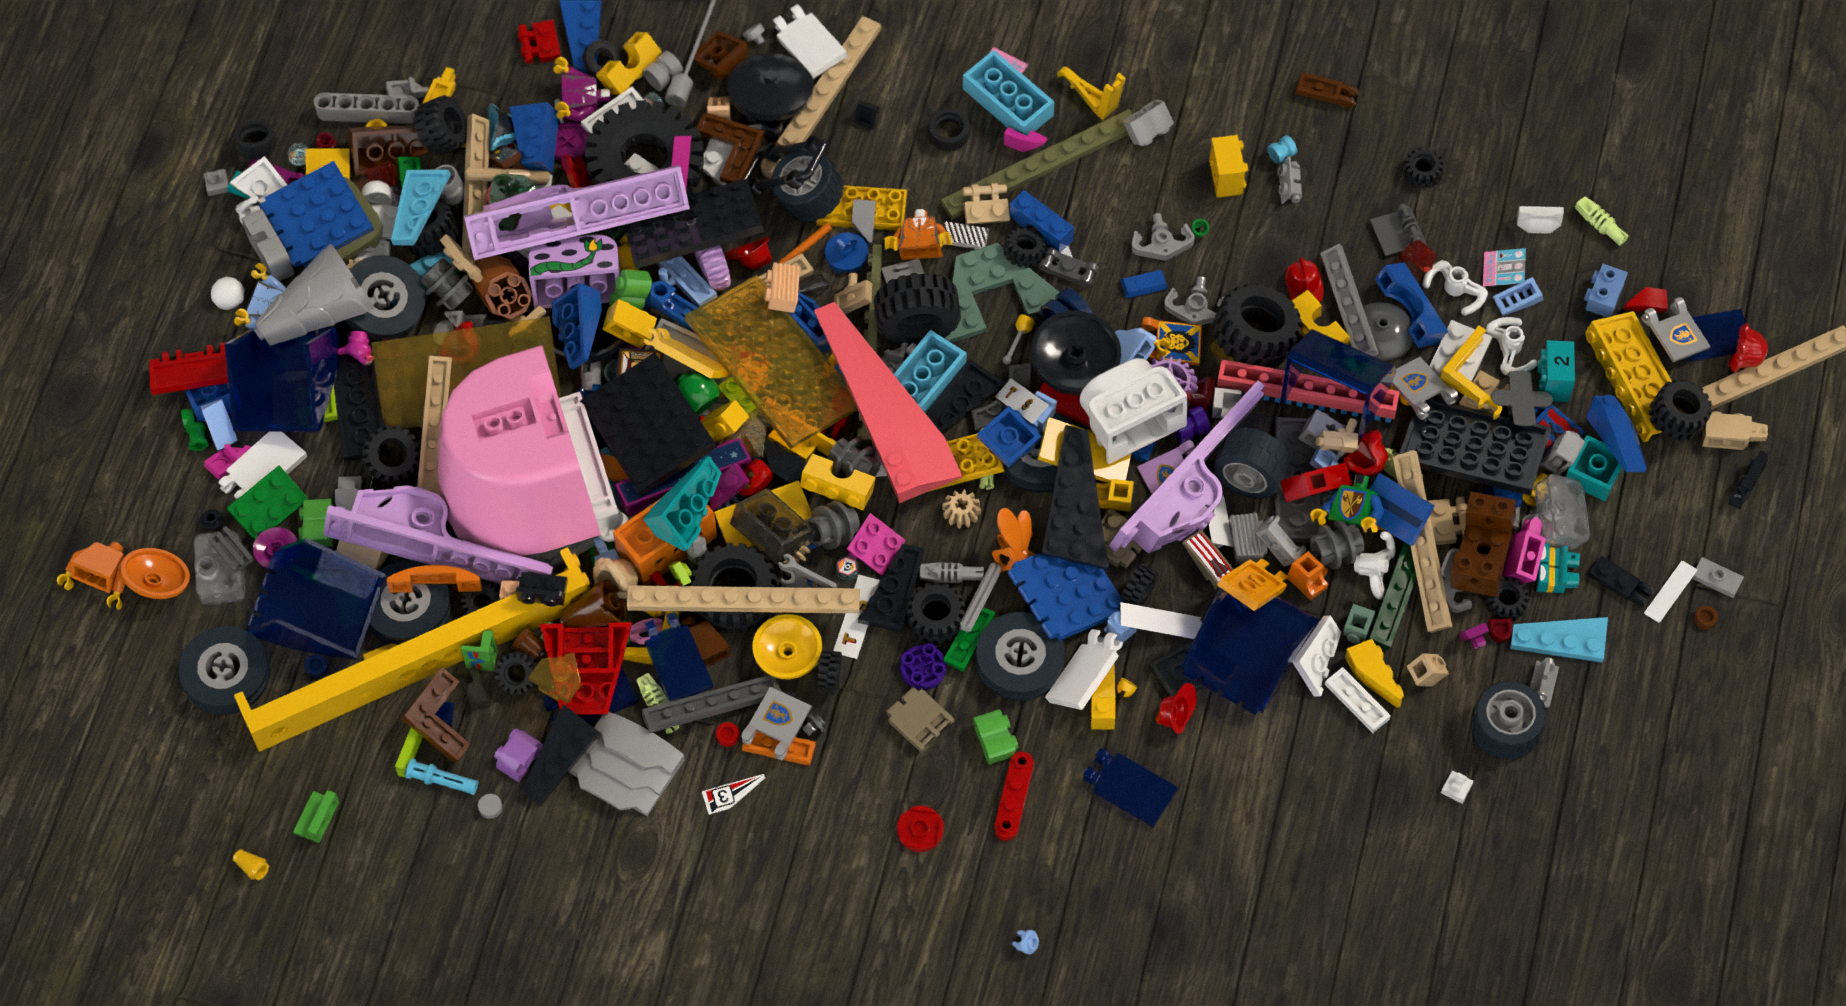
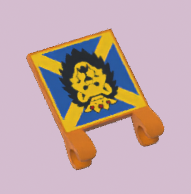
M1150 317L1143 318L1141 328L1148 332L1157 330V340L1167 339L1169 341V349L1165 346H1160V348L1166 350V355L1163 356L1165 360H1169L1172 356L1173 361L1181 358L1182 364L1200 365L1202 325L1158 321ZM1153 350L1147 361L1152 362L1153 359H1156L1159 362L1162 356Z

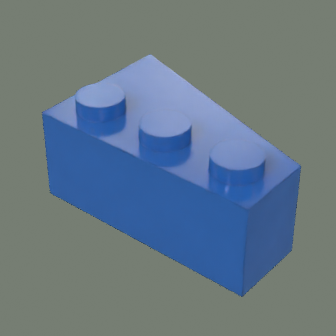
M798 292V303L794 313L773 310V315L793 336H796L797 340L814 357H818L831 349L814 312L820 306L816 305V301Z

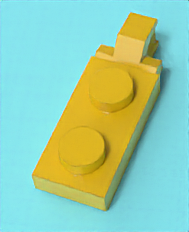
M446 67L441 78H434L423 103L443 95H447V97L452 96L456 86V82H454L456 77L454 69Z

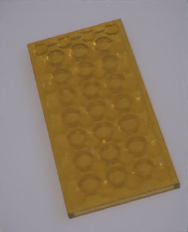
M756 275L685 315L684 320L788 447L792 449L858 409L845 380L791 315L785 311L768 309V301H765L767 287Z
M550 317L371 343L382 418L384 419L385 426L395 427L397 425L400 426V429L423 426L429 355L452 358L449 400L452 391L473 370L498 358L542 345L558 398H561Z

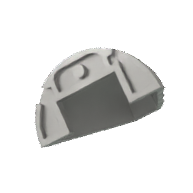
M329 244L288 285L285 291L274 299L255 322L257 327L254 331L260 340L265 338L271 346L306 335L307 332L331 326L337 322L367 313L374 307L332 244Z

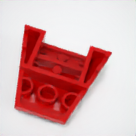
M632 622L609 623V627L565 628L563 624H540L560 710L564 704L577 715H608Z

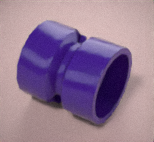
M1196 406L1187 411V426L1173 432L1180 444L1193 440L1194 435L1200 437L1211 432L1210 422L1204 409L1201 406Z

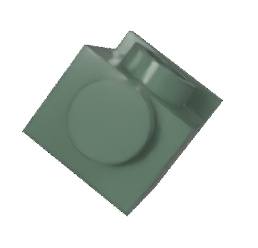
M1353 604L1343 635L1347 636L1346 639L1352 643L1366 641L1373 623L1375 611Z

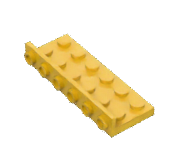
M1634 311L1592 321L1585 332L1586 339L1591 344L1597 360L1605 370L1607 379L1612 383L1616 396L1620 398L1627 415L1636 427L1637 434L1643 442H1646L1653 434L1662 432L1660 430L1657 431L1655 428L1656 424L1650 420L1652 417L1649 415L1650 404L1662 386L1668 381H1672ZM1676 407L1680 412L1685 413L1682 409Z

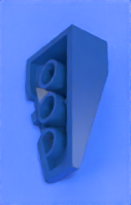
M579 283L552 302L553 324L559 329V340L563 341L565 345L563 351L570 369L573 370L589 358L602 311L601 291Z
M1595 396L1587 413V420L1625 472H1645L1647 468L1636 427L1615 396Z

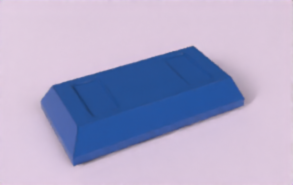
M1162 270L1120 279L1126 299L1168 289Z

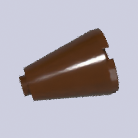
M610 580L599 582L562 610L560 616L561 624L565 628L609 626V623L625 620L627 615L624 599L619 600L617 592L620 591L618 587Z

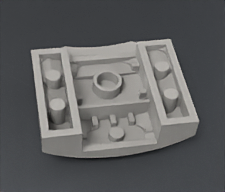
M609 712L608 715H602L594 727L600 735L569 773L578 777L581 789L599 797L618 810L633 808L648 816L685 761L684 754L656 734L649 733L646 728Z

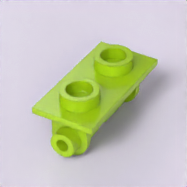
M733 374L718 385L719 390L730 402L736 399L751 419L757 416L758 412L756 410L762 403L736 374Z

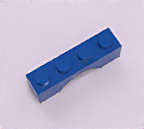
M1405 263L1385 265L1375 280L1385 296L1396 299L1409 311L1412 317V325L1407 331L1418 348L1438 345L1449 331Z

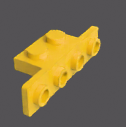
M768 399L764 402L762 415L777 424L775 429L769 434L768 441L780 444L790 454L795 453L799 455L804 462H807L816 450L826 456L829 455L831 449L836 444L834 439L823 435L815 427L809 426L796 415H792L782 409L780 405Z

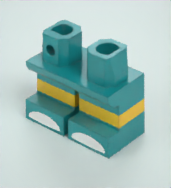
M1545 543L1537 573L1536 592L1564 593L1565 588H1578L1579 573L1567 572V567L1578 568L1580 554L1568 552V546L1553 548Z

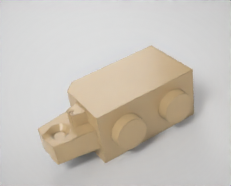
M1714 411L1702 429V447L1744 450L1749 442L1766 441L1768 426L1752 422V416H1745L1740 413L1733 415L1722 414L1721 412Z

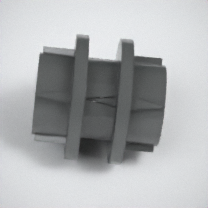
M445 258L437 261L421 277V282L427 287L425 290L427 296L434 291L440 297L435 303L438 307L443 304L449 310H453L472 292L473 287L467 281L469 278L467 273L459 277L454 272L457 267L454 264L451 265Z
M841 438L833 446L827 458L834 461L832 475L837 478H841L845 474V478L850 477L854 469L875 477L880 469L881 462L874 458L875 449L868 446L862 450L863 441L858 438L850 442Z
M832 501L826 506L821 505L814 508L811 518L805 520L806 533L811 543L816 546L821 545L828 550L835 549L839 545L851 543L854 533L858 532L860 525L854 507L844 506L838 501Z
M1339 520L1333 523L1332 530L1327 525L1319 527L1318 536L1310 539V548L1312 555L1322 565L1328 564L1331 569L1335 570L1341 567L1342 560L1347 565L1355 563L1356 554L1364 551V541L1360 530L1355 524L1346 526L1343 521Z

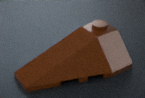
M415 126L348 128L349 150L354 175L377 174L393 165L396 166L398 157H418L429 151L418 138Z

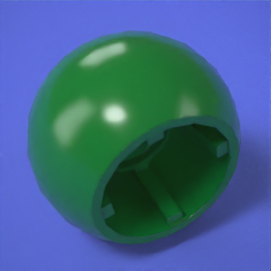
M688 371L675 381L697 416L711 407L720 397L719 387L715 379H710L699 372L692 374Z

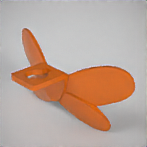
M1002 508L997 515V525L1009 547L992 551L995 563L1000 564L1002 567L1001 572L1012 569L1015 562L1036 555L1028 550L1032 531L1030 514L1024 510L1016 518L1011 510ZM1000 554L1006 557L1009 556L1010 561H1008L1007 565L1001 562Z

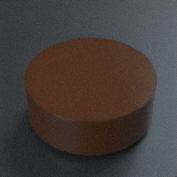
M1707 605L1699 607L1694 615L1695 624L1704 630L1713 628L1718 620L1717 611Z

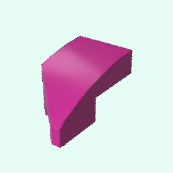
M1010 127L1004 132V145L1022 152L1042 146L1047 141L1046 137L1032 130L1028 136Z
M225 444L224 450L218 451L204 461V467L220 480L227 475L226 470L251 447L244 445V448L231 447L230 444Z

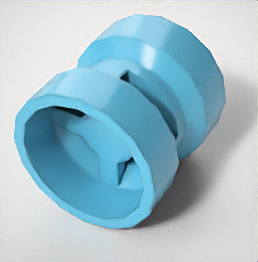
M1288 135L1282 137L1278 143L1274 142L1267 146L1269 156L1278 165L1285 160V157H1292L1297 154V147Z

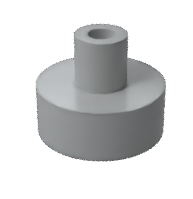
M757 23L745 31L743 36L747 42L754 39L756 44L759 45L764 42L760 34L765 29L760 23Z

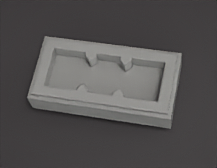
M1702 557L1696 567L1697 571L1691 579L1734 598L1744 576Z

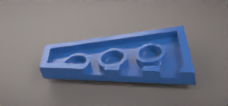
M559 0L574 68L582 73L589 74L583 65L582 56L585 48L590 43L599 40L602 1ZM598 52L595 54L596 63L598 61Z

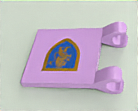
M1191 440L1137 466L1151 494L1184 461L1183 456H1188L1194 450V444Z

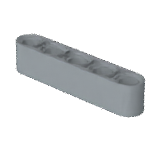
M320 93L314 98L317 116L324 121L369 122L373 119H381L386 123L414 124V113L419 106L418 100L412 96Z

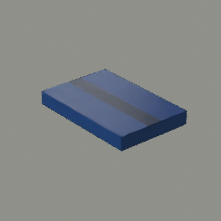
M1379 473L1370 490L1378 493L1384 509V514L1377 525L1413 546L1435 505Z

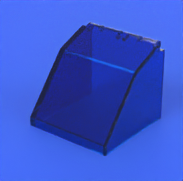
M324 327L318 329V336H316V330L307 332L306 335L271 346L265 338L260 340L254 331L255 328H251L225 343L233 432H318L321 430L337 374L339 336L336 334V328Z
M1311 329L1292 348L1287 356L1280 401L1285 403L1304 367L1366 395L1358 434L1362 438L1393 383L1397 371L1394 365Z
M308 538L276 548L268 566V569L276 572V574L273 575L266 572L260 590L267 592L268 595L264 593L258 594L253 611L260 613L261 616L251 614L246 628L247 632L253 634L257 639L293 650L352 660L357 659L386 574Z
M1224 591L1211 605L1181 665L1185 669L1183 674L1196 682L1199 678L1203 679L1201 685L1215 693L1222 690L1221 696L1236 705L1242 701V708L1254 715L1258 711L1263 713L1293 666L1292 661L1312 634L1319 619L1278 596L1256 611H1253Z

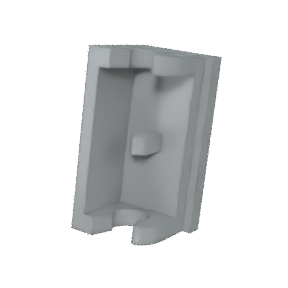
M1278 515L1275 517L1270 516L1255 533L1285 567L1300 558L1306 551L1304 545L1300 548L1294 544L1278 525L1280 520Z

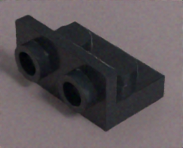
M521 572L519 587H516L517 600L524 604L542 603L549 607L564 606L568 578Z

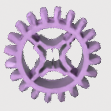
M720 245L694 253L703 279L714 291H721L730 286L729 269Z
M1162 356L1159 362L1153 359L1152 368L1164 367L1171 372L1186 393L1187 407H1189L1191 400L1195 399V393L1198 389L1197 376H1194V370L1189 369L1188 363L1182 365L1181 358L1173 361L1172 356L1169 360H1165Z

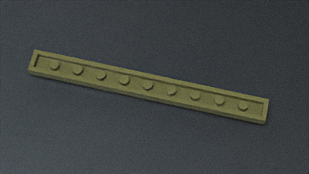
M1128 109L974 184L979 186H989L990 183L1006 184L1007 193L1129 135L1123 121L1132 115V112ZM961 189L941 199V204L951 220L965 214L964 203L971 202L972 199L971 195L963 196ZM999 193V197L1007 193ZM990 194L979 196L980 201L991 200Z
M873 245V253L868 254V266H872V272H867V280L872 283V302L869 303V310H865V323L868 324V330L864 329V339L876 353L878 329L873 300L881 287L882 245ZM864 423L862 428L858 427V439L863 441L862 450L872 445Z

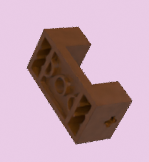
M1470 492L1466 509L1464 535L1460 551L1455 554L1451 570L1452 589L1497 597L1516 519V500ZM1485 546L1490 549V552L1483 555L1477 550Z

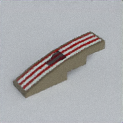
M1202 530L1182 542L1206 581L1210 580L1215 589L1218 587L1219 580L1234 570ZM1227 593L1225 600L1236 617L1250 609Z

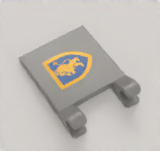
M1681 297L1674 299V303L1670 305L1671 310L1677 314L1675 316L1658 321L1656 311L1653 308L1647 309L1645 314L1642 315L1643 322L1651 327L1673 363L1711 347L1690 316L1685 301Z
M1421 357L1385 375V378L1397 391H1400L1399 393L1413 407L1419 419L1427 418V412L1430 411L1429 405L1424 401L1441 393L1446 404L1451 405L1456 402L1454 398L1458 396L1457 391L1448 387Z
M789 554L784 555V559L789 561L788 564L779 562V568L785 571L786 576L791 577L790 580L780 579L781 584L785 587L837 588L836 583L796 564L793 557Z
M770 687L749 725L741 735L742 742L750 745L756 732L759 731L780 741L775 749V757L779 760H784L791 743L812 706Z

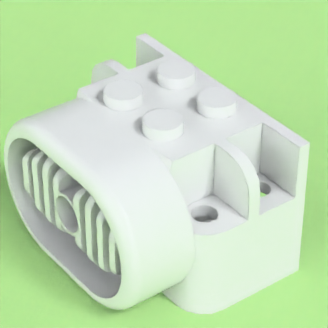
M1137 358L1126 361L1096 376L1084 387L1080 395V404L1090 417V427L1096 435V442L1099 446H1104L1106 449V462L1108 464L1187 426L1186 393L1167 368H1152L1145 359Z

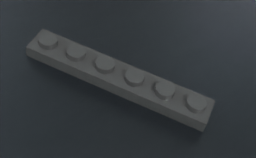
M767 675L642 709V717L649 733L761 703L770 687L779 691L781 689L776 678Z

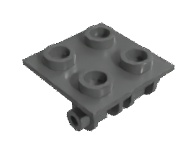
M1406 204L1399 205L1398 211L1395 213L1370 219L1385 256L1427 245L1412 209L1406 206Z

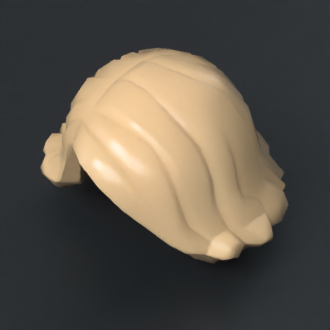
M599 558V560L595 561V566L593 567L594 586L601 581L610 580L620 591L617 592L618 597L627 598L628 586H637L638 583L637 571L633 564L625 559L611 560L610 558Z

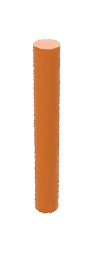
M825 223L778 263L783 264L804 253L832 230L831 225Z

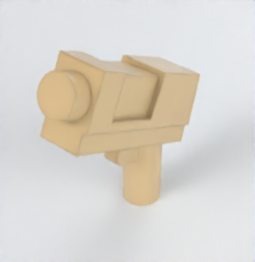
M1349 419L1345 429L1339 428L1337 431L1323 430L1319 437L1316 438V445L1320 446V450L1327 451L1328 449L1339 450V452L1353 453L1359 449L1358 433H1353L1357 421Z

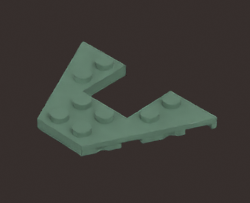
M998 243L957 255L953 283L958 292L961 320L957 328L944 339L954 343L987 332V327L973 295L1013 283L1026 315L1032 318L1041 315L1040 307L1050 299L1055 300V296L1059 291L1030 268H1025L1024 266L1020 268L1018 264H1011V260L1008 261L1006 256H1004V248Z

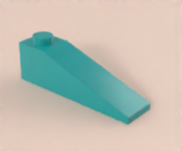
M709 455L705 456L671 488L643 519L656 537L683 551H687L699 536L701 520L707 514L708 509L706 507L709 498L714 495L721 475V471Z

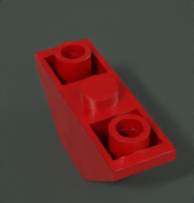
M1346 463L1306 472L1281 480L1280 482L1286 503L1338 489L1341 485H1352Z

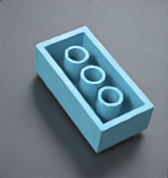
M995 50L990 52L963 75V90L1007 128L1010 127L1028 136L1031 130L1035 132L1054 116V101Z
M930 330L897 369L894 376L926 414L965 365L967 353Z

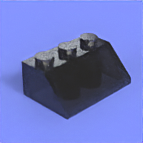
M768 488L737 503L730 524L776 565L779 562L786 561L784 559L785 554L793 557L815 531L809 523Z

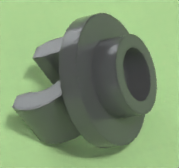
M811 713L808 714L811 721L803 728V731L808 736L813 734L818 728L821 732L826 731L823 728L826 723L818 714L814 716Z

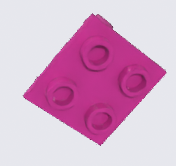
M869 513L847 547L848 557L852 560L859 558L883 576L901 545L906 540Z

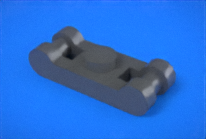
M1051 247L1046 249L1044 253L1045 258L1038 265V268L1043 272L1084 287H1091L1092 277L1099 270V266L1093 262L1087 263L1059 253ZM1052 261L1058 262V265H1053Z

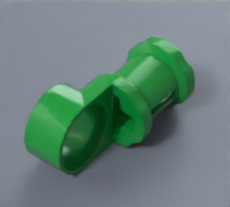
M193 408L182 409L184 429H186L190 438L188 448L193 451L205 450L209 446L204 433L206 425L201 422H195Z

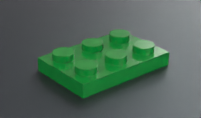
M278 465L226 509L255 542L259 534L269 528L278 526L301 507L304 500L309 499L282 467Z

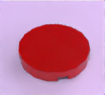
M913 806L903 813L898 820V838L901 844L909 850L927 852L941 842L944 834L943 820L933 808Z

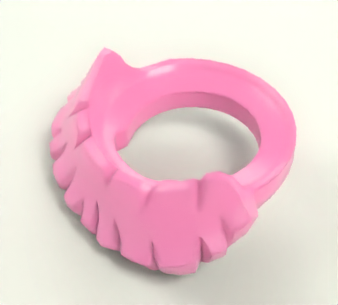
M649 618L632 625L629 634L630 641L638 644H650L658 641L664 622L659 618ZM648 630H657V632L652 636H640L642 632Z

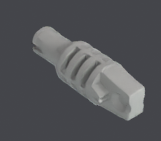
M941 562L921 564L920 580L939 583H960L963 580L982 581L984 567H964L961 563Z

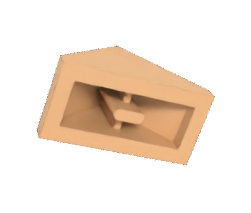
M709 97L708 113L731 120V101L729 97Z

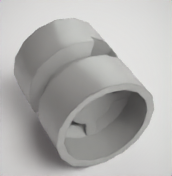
M664 51L656 58L657 63L651 62L643 69V75L647 82L658 91H662L668 86L670 79L672 80L674 75L683 73V67L679 60L668 51Z
M451 165L437 167L435 170H449L451 174L439 197L440 200L447 205H455L464 199V183L456 169Z

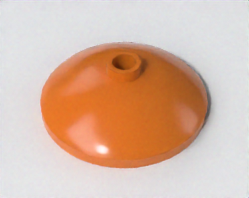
M142 548L130 552L124 557L120 567V574L124 583L137 594L151 599H168L181 594L187 588L190 579L189 570L179 557L168 551L156 548Z

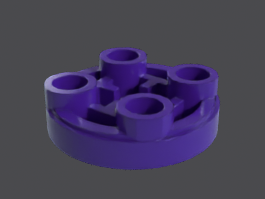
M927 643L914 646L903 653L901 657V676L910 687L918 690L932 689L938 686L946 675L945 657L933 644Z

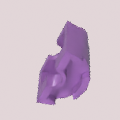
M516 728L509 735L506 745L504 747L500 746L497 749L494 758L497 759L496 768L519 783L529 770L530 764L537 759L544 744L525 731H520Z

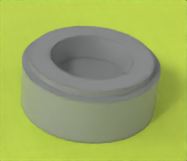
M486 794L479 800L478 809L484 818L493 819L502 812V803L498 796Z

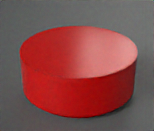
M730 722L719 725L716 729L718 743L724 747L735 745L739 740L738 727Z

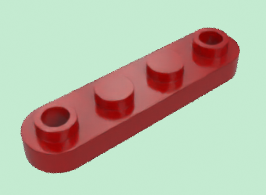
M1026 752L1014 754L1009 764L995 822V834L1004 841L1012 840L1017 836L1034 768V760ZM1024 760L1026 764L1020 765L1018 761ZM1004 824H1009L1011 827L1009 829H1004L1002 826Z

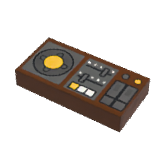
M504 145L489 153L488 162L507 169L521 160L522 156L519 151Z

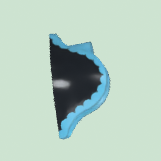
M490 104L488 108V120H490L489 148L490 150H495L497 147L512 144L516 136L511 115L505 114L495 105Z

